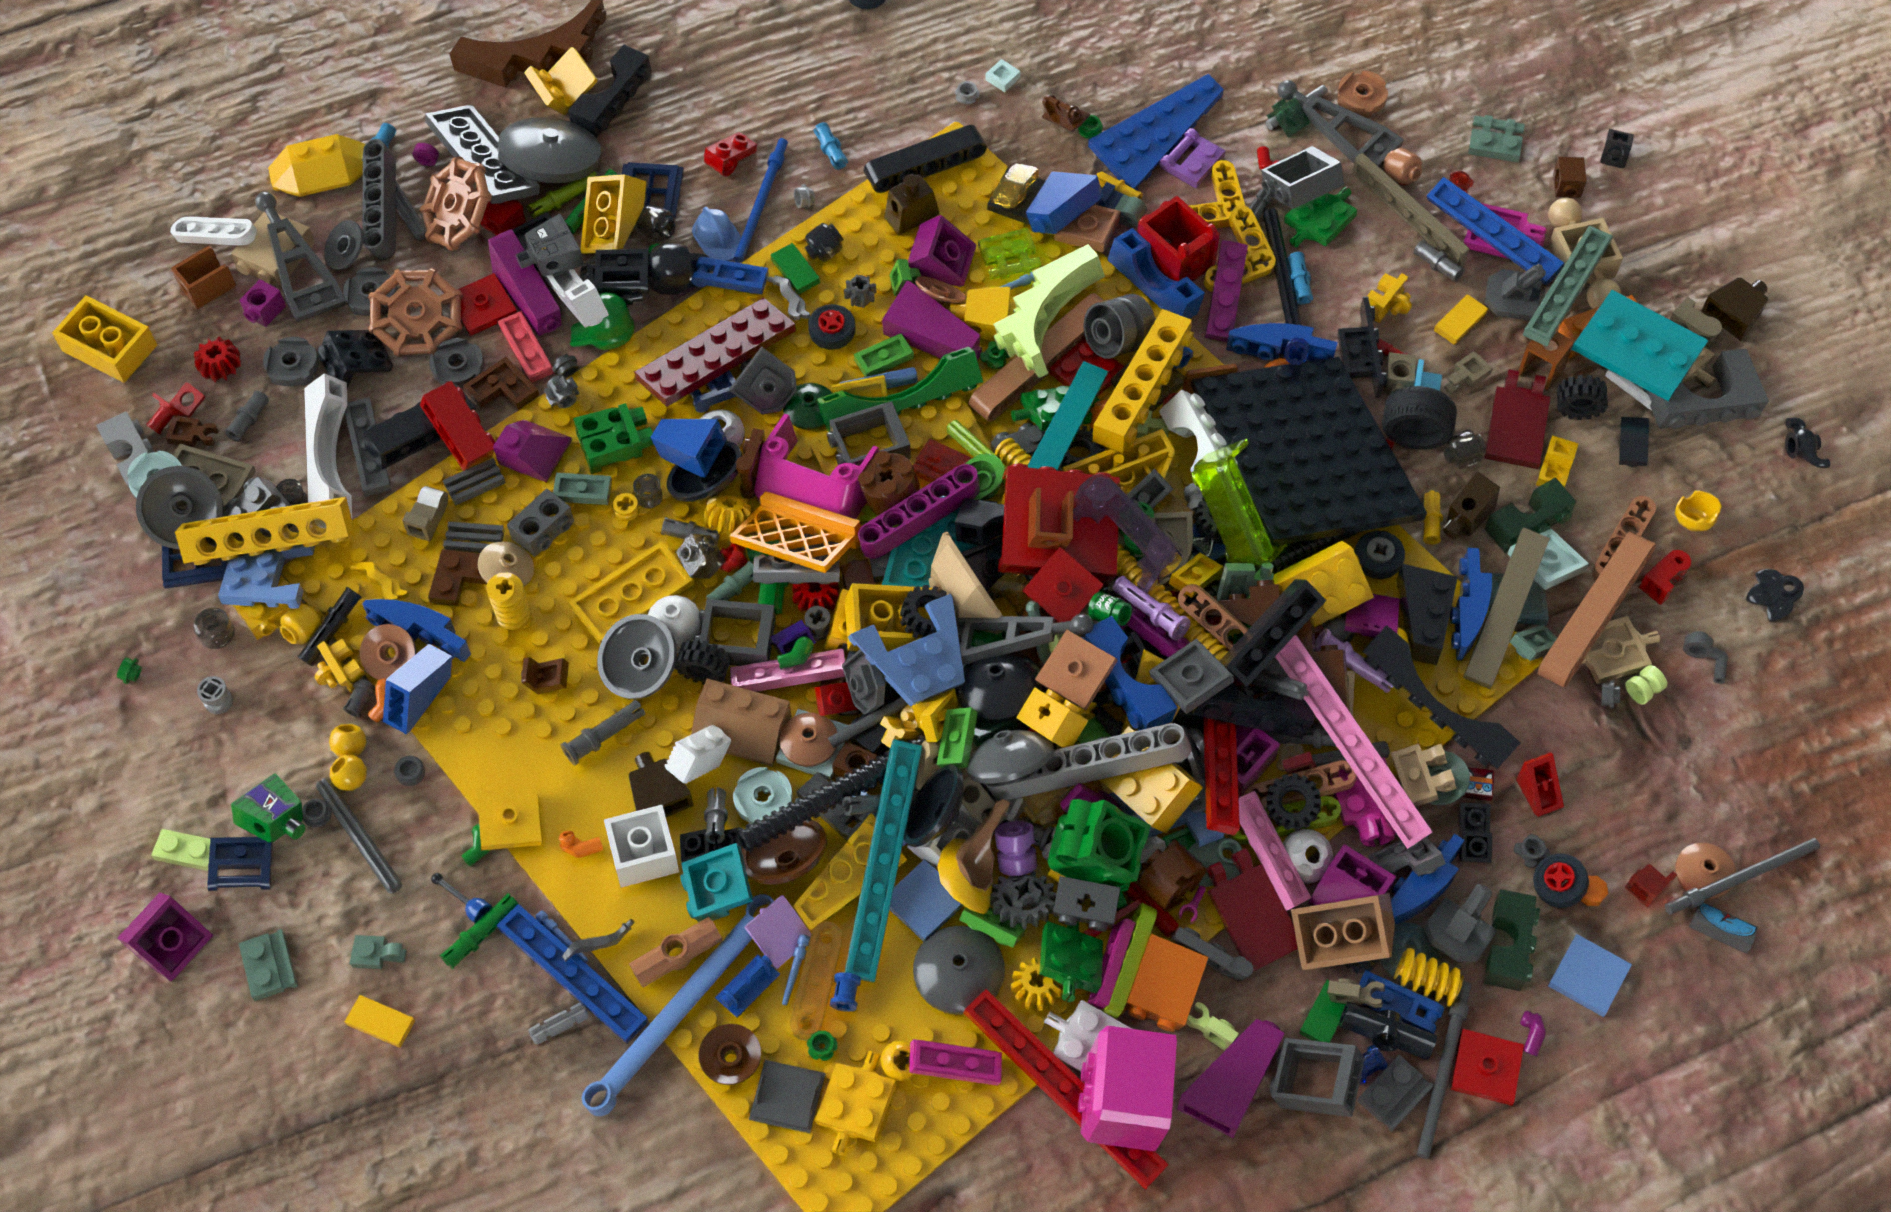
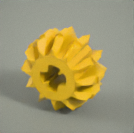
M726 493L722 496L717 494L713 498L708 499L705 507L704 523L709 526L710 530H717L718 534L724 533L730 536L751 515V506L746 503L745 499H738L737 495L729 496Z
M1035 957L1031 959V966L1022 961L1019 967L1020 971H1014L1012 974V978L1015 981L1011 983V991L1017 992L1015 1000L1017 1002L1026 1000L1025 1008L1027 1010L1031 1008L1032 1004H1037L1038 1011L1043 1010V1003L1052 1007L1055 1002L1054 998H1060L1062 995V990L1059 988L1062 984L1052 978L1040 975V964H1037ZM1033 981H1036L1037 984L1042 982V987L1037 988V984L1033 987L1031 984Z

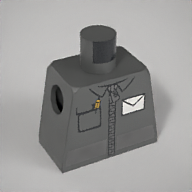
M561 214L554 216L527 232L525 240L528 249L515 254L521 269L536 263L539 271L544 276L584 265L581 250Z

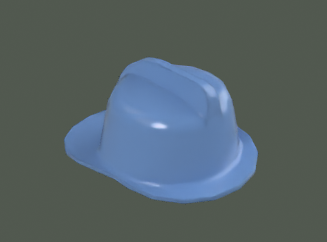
M705 206L692 227V234L709 258L725 261L733 260L741 236L725 212L719 209H708Z

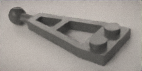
M1285 80L1278 86L1279 97L1283 100H1294L1302 106L1301 113L1353 163H1355L1356 156L1363 153L1381 168L1387 154L1400 148L1403 144L1404 139L1377 122L1317 95H1313L1309 99L1298 91L1297 85L1291 80ZM1314 109L1321 110L1335 118L1328 123ZM1344 122H1347L1374 136L1358 151L1336 130Z
M267 191L260 192L256 196L255 204L260 211L266 213L270 224H267L268 236L284 297L296 322L345 306L346 300L336 279L287 218L280 219L275 209L277 204L275 196ZM285 231L297 248L282 253L277 233ZM306 258L324 283L293 293L286 264Z
M1077 614L1071 621L1055 623L1054 617L1001 616L996 619L956 618L962 665L1053 642L1055 635L1064 634L1066 630L1079 637H1085V634L1091 632L1094 627L1092 618L1087 614ZM974 630L1007 631L1005 640L971 648ZM1020 631H1035L1019 636Z

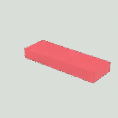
M522 311L497 321L526 377L532 383L554 374L549 359Z

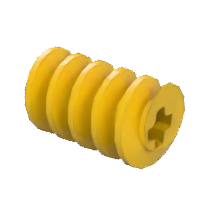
M508 572L494 575L488 581L486 591L496 620L504 629H519L529 621L531 616V607L523 583L515 574Z
M1410 947L1403 952L1393 977L1396 979L1398 975L1401 976L1402 987L1410 980L1413 981L1412 991L1414 992L1421 985L1424 986L1425 997L1432 991H1436L1435 1001L1437 1002L1444 995L1447 996L1446 1005L1448 1007L1456 1000L1464 979V975L1460 977V969L1455 967L1449 971L1447 963L1443 962L1438 966L1437 959L1433 957L1426 962V955L1424 953H1418L1415 957L1414 949Z

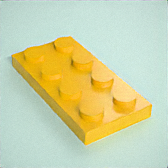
M660 541L568 601L572 611L598 643L601 644L607 631L617 621L634 614L648 615L650 608L658 600L666 596L680 595L694 585V580L662 541Z

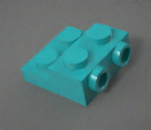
M737 843L681 863L683 874L680 875L684 890L688 892L689 901L686 903L692 919L700 922L709 917L714 921L730 915V909L753 901L742 850Z

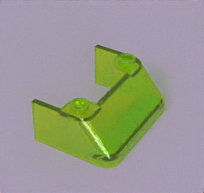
M1244 439L1207 453L1194 465L1192 479L1194 484L1200 487L1226 547L1225 554L1228 562L1251 563L1254 566H1261L1263 563L1273 562L1288 544L1272 547L1234 459L1249 444L1248 440Z

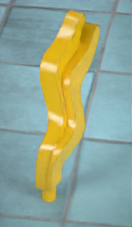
M358 562L357 565L350 566L351 571H357L358 573L367 572V576L372 582L382 586L383 595L386 600L399 601V598L403 599L409 596L407 591L401 589V585L396 579L380 572L373 562Z

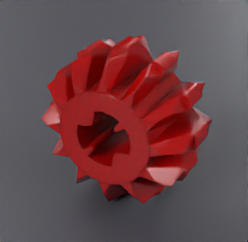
M219 336L215 341H212L208 338L207 344H199V350L194 352V365L206 380L211 378L216 383L220 378H223L227 381L228 375H236V368L241 367V354L230 339L224 341Z
M818 582L793 584V603L798 605L801 613L813 606H822L833 611L835 608L834 602L839 597L838 582L830 584H820Z

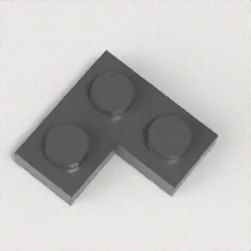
M1427 837L1408 849L1401 840L1368 855L1369 860L1391 874H1395L1400 868L1409 865L1417 876L1433 873L1438 867L1446 864L1442 853Z

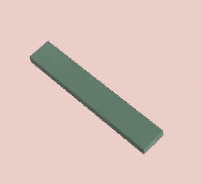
M1590 225L1588 226L1526 326L1523 336L1542 345H1549L1609 247L1613 235Z

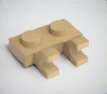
M1419 744L1391 752L1402 787L1415 807L1439 800L1437 791L1448 792L1457 789L1451 769L1438 775L1430 776L1427 766L1447 764L1442 744L1424 751L1421 750Z

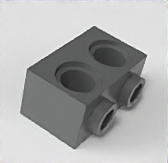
M546 488L507 524L511 539L532 556L536 557L541 551L548 549L558 535L566 532L571 527L574 519L570 506Z

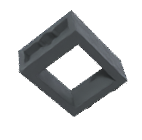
M1313 146L1261 170L1263 178L1261 184L1265 193H1271L1272 197L1292 209L1344 185L1341 162Z
M892 401L829 420L830 432H827V438L830 447H836L838 465L852 463L860 466L867 456L866 454L851 459L842 438L885 425L893 446L879 450V452L887 451L903 455L909 460L911 459L910 442Z
M706 600L705 610L701 609L699 613L702 626L701 635L696 634L695 639H698L701 643L708 641L709 644L714 617L760 621L756 648L718 645L717 648H723L725 653H729V658H731L729 665L742 666L770 661L772 649L771 636L774 635L776 624L774 605Z
M1284 1038L1283 1047L1279 1049L1277 1054L1278 1069L1276 1077L1271 1080L1270 1084L1271 1097L1282 1109L1353 1117L1365 1058L1356 1045ZM1300 1058L1340 1063L1332 1099L1292 1094Z

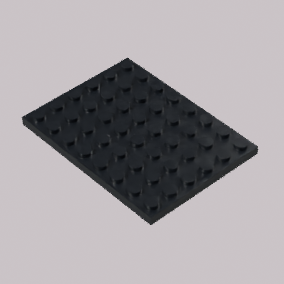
M1339 357L1192 379L1190 386L1194 393L1199 395L1204 401L1206 413L1214 419L1216 423L1214 427L1217 433L1227 443L1225 445L1226 450L1238 463L1235 466L1240 474L1238 482L1271 547L1425 520L1427 512L1349 373L1345 371V366Z

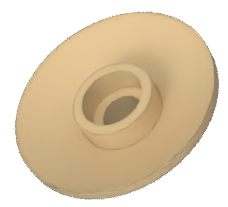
M511 542L492 543L482 550L478 558L479 573L487 583L494 575L508 572L519 577L523 587H525L530 582L534 573V564L530 555L522 547Z

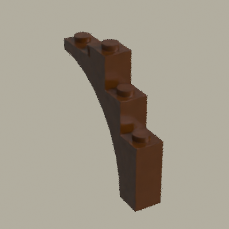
M591 0L570 21L536 37L518 41L491 42L461 36L449 53L454 71L506 88L511 79L513 80L516 77L517 71L524 73L530 66L539 71L543 69L548 72L555 65V62H558L571 47L579 52L585 62H589L593 55L590 42L593 41L595 32L600 25L604 24L607 16L603 0Z
M1274 580L1256 581L1257 586L1249 587L1250 598H1246V594L1228 595L1229 600L1218 602L1240 622L1252 626L1282 594V586L1274 584ZM1207 600L1203 605L1200 602L1196 603L1200 607L1196 612L1200 615L1202 610L1210 603ZM1211 609L1206 613V617H1222L1221 613L1216 609ZM1311 617L1296 635L1350 711L1346 651L1343 649L1338 650V645L1320 646V651H1316L1314 619Z

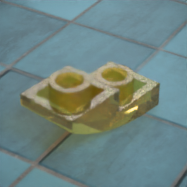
M1016 163L999 182L991 197V203L999 204L1004 208H1014L1026 198V188L1039 178V168Z

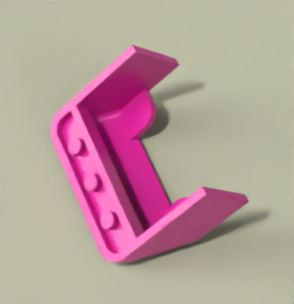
M784 413L761 448L754 488L758 502L760 503V496L767 491L856 519L867 503L860 487L858 476L865 470L875 454L879 452V448L873 445L860 466L852 463H843L838 465L830 476L786 460L798 440L789 415Z

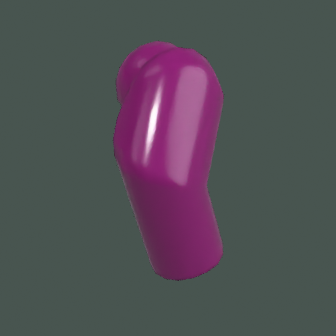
M1524 1011L1520 1024L1529 1028V1035L1523 1051L1537 1057L1544 1041L1546 1030L1541 1015L1537 1012L1533 1014L1530 1011Z

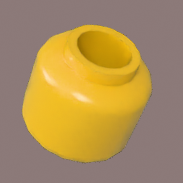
M300 603L299 608H291L281 617L280 632L289 643L304 645L308 643L322 623L323 615L316 606Z

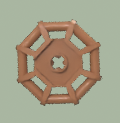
M460 156L454 157L448 166L431 176V184L424 204L420 206V213L423 215L427 229L425 238L429 243H437L445 246L450 251H454L459 248L462 242L474 233L478 234L481 230L480 224L488 202L492 199V194L489 193L486 183V169L481 163H472ZM466 171L465 176L461 178L462 172ZM475 182H476L477 189H475V188L473 187V184H474ZM445 227V234L442 235L441 231ZM458 228H463L461 231L457 233Z
M396 269L390 278L375 292H370L368 296L370 300L369 333H373L394 352L395 356L400 357L401 355L433 354L434 356L438 350L437 347L442 342L450 340L457 332L462 331L461 299L463 295L460 290H456L437 273V269L407 271ZM406 281H423V284L418 285L419 287H411V285H406ZM399 284L401 288L390 298L386 295ZM435 284L444 294L438 296L430 289L431 286ZM450 303V318L443 316V305ZM381 305L388 306L387 318L381 319ZM411 307L415 309L418 307L422 308L420 310L421 314L418 316H410L411 311L409 309ZM440 325L446 327L432 341L430 334ZM392 326L398 331L400 335L397 340L385 329ZM408 338L414 340L424 338L426 344H406Z

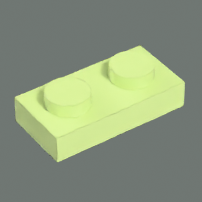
M162 829L151 856L157 861L208 871L210 839Z

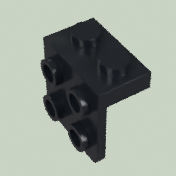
M369 330L327 331L322 344L318 348V358L322 361L327 375L346 382L347 389L354 373L390 372L393 368V363L381 340L373 333L370 334Z

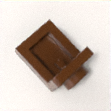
M531 657L524 658L521 682L538 695L565 689L567 687L569 662L564 658L538 663Z

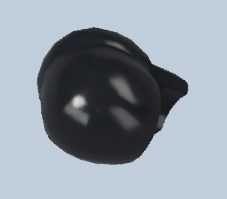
M663 243L655 246L649 253L650 288L662 295H677L688 288L697 287L691 282L693 273L697 272L696 264L698 259L707 256L700 253H689L688 247L682 244Z

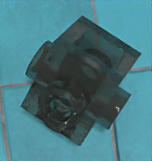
M690 534L676 551L682 566L690 578L710 579L726 561L722 553H720L717 542L711 535Z

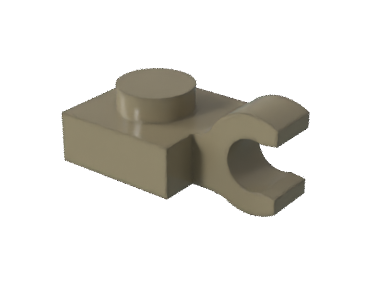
M1474 351L1455 364L1453 369L1455 372L1447 378L1449 383L1444 388L1452 395L1464 383L1473 387L1491 375L1493 368Z
M1342 978L1338 982L1329 981L1327 993L1331 1002L1346 1004L1348 1001L1359 1006L1368 1004L1374 1008L1383 1007L1382 1000L1374 999L1371 996L1375 991L1385 992V985L1374 981L1361 988V985H1358L1357 982Z

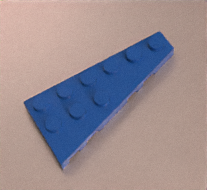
M1207 74L1089 139L1088 147L1119 181L1122 179L1126 185L1138 190V186L1152 175V171L1159 164V161L1165 155H1169L1182 141L1184 133L1188 129L1194 128L1202 115L1207 114L1223 96L1224 89Z

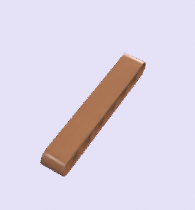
M1096 293L1087 296L1046 331L1041 352L1048 374L1051 366L1085 338L1083 323L1087 310L1093 304L1105 301ZM1016 356L978 388L971 396L968 404L988 422H992L1021 398V393L1030 391L1048 374L1038 378L1033 370H1027L1022 357Z
M1632 532L1627 533L1546 654L1538 670L1539 676L1563 688L1568 685L1651 559L1656 543Z

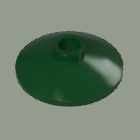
M817 383L800 384L797 386V391L784 406L783 413L788 414L792 425L798 428L808 430L820 428L825 424L817 399L832 394V392L827 387Z

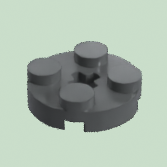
M368 267L357 271V276L351 280L349 277L344 284L343 294L346 303L355 315L370 316L369 295L364 293L369 292L370 288H374L376 291L391 277L385 270L377 267ZM397 286L386 296L390 298L398 290ZM381 305L382 314L388 313V306Z
M286 337L279 340V344L273 349L271 346L264 354L263 365L273 384L297 386L307 385L312 381L313 375L319 366V358L315 348L307 340L301 337ZM291 358L296 360L292 365L285 364V362H290Z
M454 338L442 342L437 347L438 350L434 356L432 354L429 360L432 375L440 385L452 381L455 386L458 385L461 388L464 384L481 374L484 369V358L480 348L475 343L473 345L462 338ZM455 360H459L462 363L457 367L451 366L454 365Z

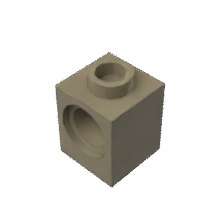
M1389 352L1385 366L1387 388H1384V394L1391 395L1401 388L1414 386L1416 355Z

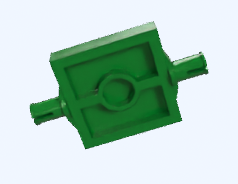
M1343 187L1336 195L1326 193L1299 207L1291 209L1284 218V223L1294 228L1297 232L1289 240L1290 244L1297 248L1305 239H1309L1326 247L1357 216V209L1344 202L1351 195V190Z
M1058 386L1057 388L1045 390L1036 389L1032 392L1021 393L1020 403L1025 409L1012 410V420L1016 422L1028 419L1034 422L1041 431H1046L1070 386ZM1098 397L1095 398L1091 408L1095 406L1096 402L1100 401ZM1090 410L1082 425L1091 423L1092 413Z
M1047 921L1042 931L1039 974L1052 978L1063 985L1062 999L1064 1001L1066 999L1067 1002L1075 1000V989H1084L1096 994L1101 987L1103 940L1081 933L1079 931V922H1077L1076 926L1067 925L1066 928Z

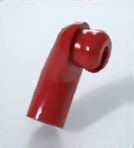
M1262 146L1257 149L1260 170L1279 162V160L1274 162L1270 160L1268 147Z

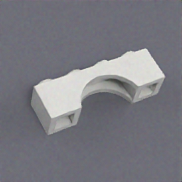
M1181 390L1159 412L1170 431L1185 438L1193 435L1196 436L1198 452L1190 470L1202 491L1210 494L1211 491L1215 490L1216 495H1219L1220 490L1228 489L1240 478V474L1235 467L1238 463L1226 450L1225 445L1227 443L1217 433L1214 427L1216 423L1206 413L1204 409L1205 403L1202 398L1195 393L1192 395Z

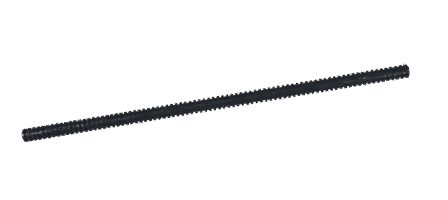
M1358 532L1282 545L1278 549H1274L1270 553L1263 555V557L1257 558L1256 561L1253 560L1249 563L1254 564L1257 573L1264 562H1269L1273 565L1272 573L1276 574L1340 541H1344V539L1351 538V536L1358 534ZM1221 578L1207 585L1204 590L1211 596H1217ZM1196 594L1193 598L1187 595L1186 603L1189 605L1193 602L1199 603L1196 599L1199 594ZM1129 626L1125 627V635L1127 636V633L1134 630ZM1140 638V640H1141L1142 643L1147 641V640H1144V639ZM1131 648L1124 650L1120 658L1124 657L1126 653L1130 654ZM1043 686L1042 692L1046 693L1048 688ZM976 720L974 734H978L980 729L985 730L988 728V725L993 726L995 723ZM921 734L917 735L916 740L912 738L908 740V743L922 746V743L926 741L925 734L924 736ZM890 751L885 752L884 757L882 755L877 756L876 761L871 759L868 761V765L865 763L860 765V769H852V773L847 772L844 774V777H837L836 782L831 780L828 782V786L822 785L820 790H812L811 795L806 793L803 795V799L799 797L795 799V803H787L786 808L781 806L778 812L774 810L770 816L767 814L762 816L763 820L756 819L753 825L747 824L746 829L739 828L737 835L743 848L751 853L754 851V847L759 849L762 847V843H770L771 838L776 840L779 838V834L783 836L787 834V830H795L796 825L801 827L804 821L807 823L812 821L811 817H820L821 812L825 814L829 808L831 810L835 809L836 804L841 806L844 797L860 796L861 791L865 793L869 791V787L873 789L877 787V783L882 784Z

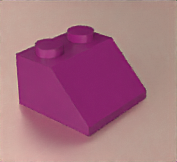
M939 215L920 224L908 259V265L910 268H918L921 276L962 287L965 284L977 245L946 218Z
M159 892L117 939L138 958L172 982L213 937V934L171 896Z

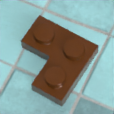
M504 357L463 385L464 391L480 408L503 394L519 410L539 396L538 389L507 357Z
M442 549L428 595L430 603L458 606L464 582L487 585V582L481 577L478 570L480 554Z

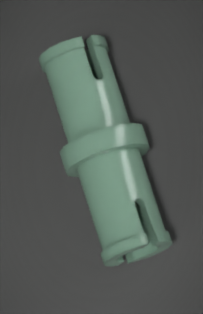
M748 561L735 574L726 576L724 583L707 595L706 599L728 601L734 595L739 596L742 593V589L753 580L754 564Z

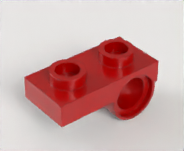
M737 132L706 147L704 162L724 177H728L736 169L738 161L756 153L758 144L746 135Z
M847 682L814 687L820 716L858 710L854 706Z

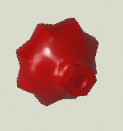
M732 543L726 549L722 548L720 550V553L723 555L720 558L718 567L722 571L733 572L741 569L748 562L746 549L743 546Z

